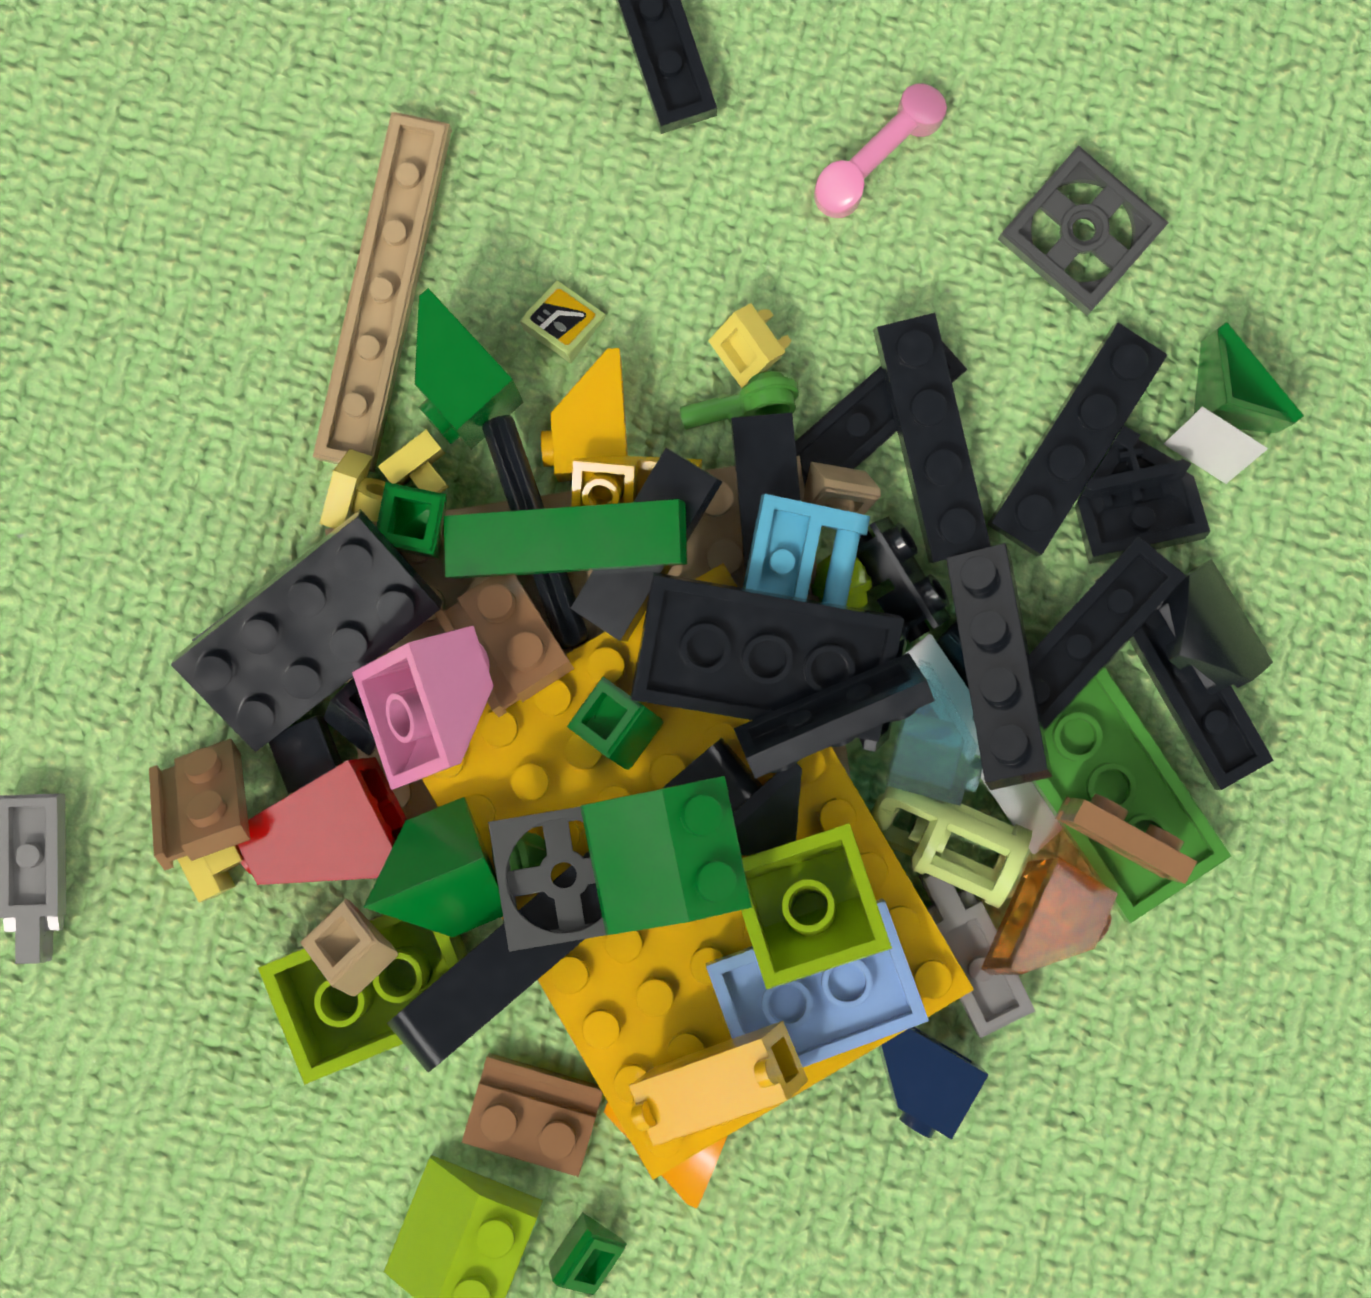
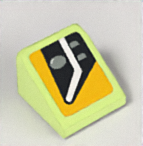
M557 280L526 312L520 323L524 331L566 361L572 363L606 315Z

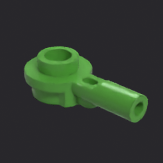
M777 371L759 373L749 380V384L743 387L739 394L724 398L715 397L681 406L680 415L684 428L688 430L726 419L731 423V418L789 412L793 414L796 410L795 400L799 396L798 384L792 378L784 377L782 373Z

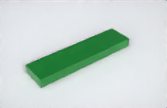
M674 499L444 516L445 577L458 579L687 565L685 501Z

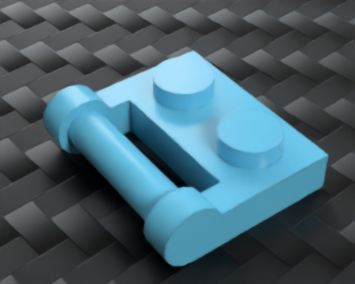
M762 494L743 588L807 599L821 526L835 529L836 535L822 602L846 606L860 535H867L870 516Z

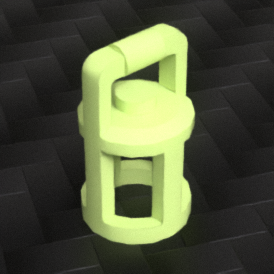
M889 785L885 793L879 795L870 813L890 847L911 856L913 871L922 875L927 873L981 897L983 902L999 908L1008 896L1022 867L1032 838V830L1018 824L1012 826L957 802V797L948 793L934 800L902 785ZM900 808L917 815L910 833L891 825ZM951 832L998 852L999 855L993 869L945 848Z

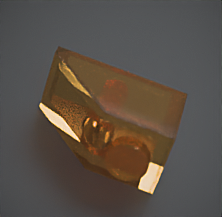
M1060 857L1028 861L981 970L989 975H1019L1095 949L1097 943L1109 930L1112 920L1110 911L1118 893Z

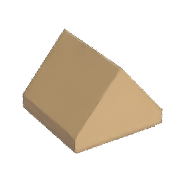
M816 462L810 463L803 502L865 515L881 497L880 487L866 471Z

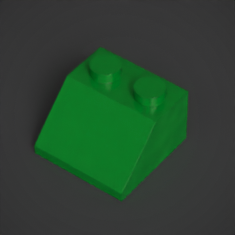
M429 288L420 294L414 384L426 400L418 408L450 444H453L460 437L472 450L485 438L482 430L483 423L498 416L510 415L524 402L513 379Z
M725 776L580 806L606 935L687 923L752 908Z

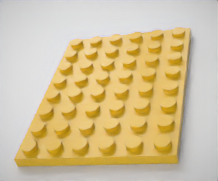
M724 563L695 579L737 587ZM646 611L627 642L619 641L609 633L604 632L566 654L575 668L574 670L524 702L519 700L505 709L507 713L498 717L487 702L461 764L422 779L438 807L465 797L493 868L492 842L488 822L580 807L585 804L661 789L721 737L752 772L734 731V728L752 720L638 701L662 718L663 724L629 770L624 769L607 758L567 727L602 677H605L631 696ZM828 747L800 759L797 762L802 768L796 841L850 823L875 899L877 901L883 898L886 902L927 1017L973 991V986L833 748ZM770 772L757 779L763 786L776 773ZM578 820L569 821L573 850L583 856L589 851L584 824ZM543 826L534 827L528 831L530 833H537L545 839ZM567 862L556 864L551 872L552 881L568 869L571 864ZM538 893L516 896L517 909L520 910ZM741 910L687 923L584 939L538 979L652 1180L782 1104L780 1103L653 1146L647 1130L639 1131L631 1117L633 1096L629 1088L630 1084L655 1066L732 1039L708 974L706 963L752 946ZM904 1031L803 1067L808 1082L792 1097Z

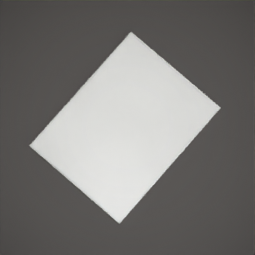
M1203 406L1164 443V445L1225 484L1268 449Z

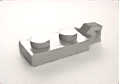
M65 794L0 795V918H3L4 932H15V964L44 963L52 960L54 931L63 930V915H66Z
M927 873L919 875L932 903L931 906L927 907V910L974 988L973 991L961 997L960 1001L977 1035L982 1038L1035 1012L982 901L976 899L974 894L965 890L957 892L954 885Z

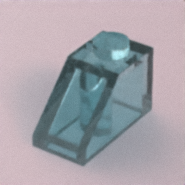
M919 659L917 666L928 682L934 702L918 708L914 714L901 721L886 775L887 786L961 806L964 791L967 790L975 793L983 769L981 757L975 754L977 743L931 662Z

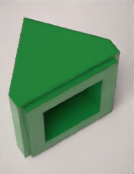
M582 1212L549 1261L552 1281L558 1287L594 1295L623 1253L627 1243Z

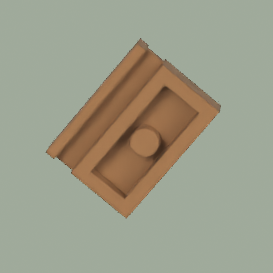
M516 575L492 576L458 597L459 602L449 609L443 611L441 608L434 614L445 633L474 626L478 641L488 655L489 673L494 685L487 702L498 717L507 713L505 709L517 701L521 700L524 702L575 669Z
M231 738L175 758V766L162 771L158 765L149 768L154 856L164 870L174 868L173 860L188 856L193 861L250 840L241 753Z
M1094 794L1090 802L1079 798H1065L1055 819L1161 878L1186 884L1197 861L1180 852L1184 841L1152 824L1149 825L1146 832L1137 829L1124 821L1129 813L1128 810L1101 795Z
M489 1053L484 1063L482 1076L461 1143L579 1177L603 1093L597 1084Z

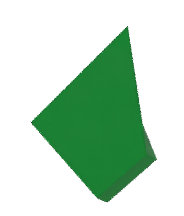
M1225 322L1201 341L1194 414L1203 406L1239 430L1278 433L1304 417L1303 413L1228 322Z
M465 797L405 821L363 908L450 937H455L503 917L496 873Z

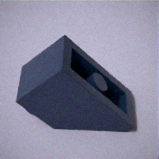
M916 1027L909 1028L879 1046L891 1096L897 1107L903 1111L899 1120L927 1138L931 1139L934 1132L938 1131L952 1140L989 1074L981 1065Z

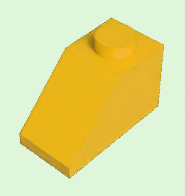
M607 348L550 413L551 430L541 431L543 466H554V474L558 482L572 481L573 460L575 458L628 456L622 363L619 348Z

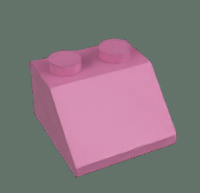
M474 626L409 642L352 672L391 790L461 764L494 686L489 673V658L484 647L478 641Z

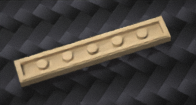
M391 112L313 457L316 460L338 464L347 451L353 449L373 456L369 471L375 472L452 133L448 123Z

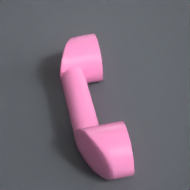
M924 83L913 84L907 87L902 94L897 114L849 161H836L823 169L817 179L814 190V199L818 209L823 214L832 218H844L852 214L860 203L865 184L864 179L910 134L917 137H925L933 134L940 128L947 110L946 101L941 92L933 86Z

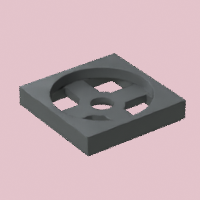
M1078 145L1000 234L998 240L1088 316L1169 222ZM1086 183L1099 186L1103 190L1091 204L1075 205L1057 188L1068 184ZM1121 205L1127 211L1131 222L1132 242L1130 250L1109 234L1108 220ZM1039 209L1060 226L1061 238L1046 255L1033 245L1031 235L1033 215ZM1079 219L1089 220L1095 228L1093 238L1087 241L1077 239L1072 230L1074 222ZM1079 253H1092L1111 271L1102 279L1078 282L1064 270Z
M580 807L488 822L509 952L606 935L603 917L597 922L585 924L581 894L585 891L588 884L595 883L591 858H584L574 851L572 846L569 821L578 820L583 822ZM543 826L547 856L542 860L540 866L511 871L509 859L517 842L530 829ZM561 862L571 864L577 873L576 881L567 888L556 886L551 878L553 867ZM545 892L548 897L555 900L559 928L546 930L531 923L517 909L515 897Z

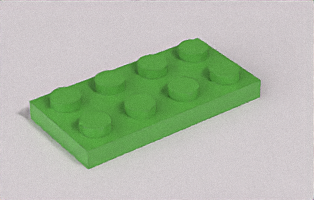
M1104 667L1044 733L1052 777L1032 781V783L1054 816L1058 813L1066 797L1070 799H1085L1090 802L1094 794H1098L1128 810L1129 813L1124 821L1137 829L1146 832L1149 825L1152 824L1184 841L1180 852L1197 861L1186 884L1161 878L1058 820L1123 920L1131 924L1230 858L1231 855Z

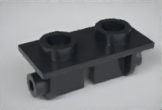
M888 516L870 524L871 529L876 535L875 537H872L869 530L867 535H860L856 557L871 577L872 587L870 590L890 579L895 589L877 599V602L884 613L899 615L904 619V622L910 623L907 640L911 643L930 631L924 620L927 619L932 628L935 629L951 618L945 608L949 606V599L940 582L931 574L925 576L914 558V555L918 553V549L910 533L902 524L897 523L894 525Z

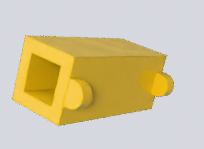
M780 1021L653 1067L629 1085L633 1096L631 1117L639 1131L647 1130L653 1146L788 1101L808 1082V1078L784 1021Z

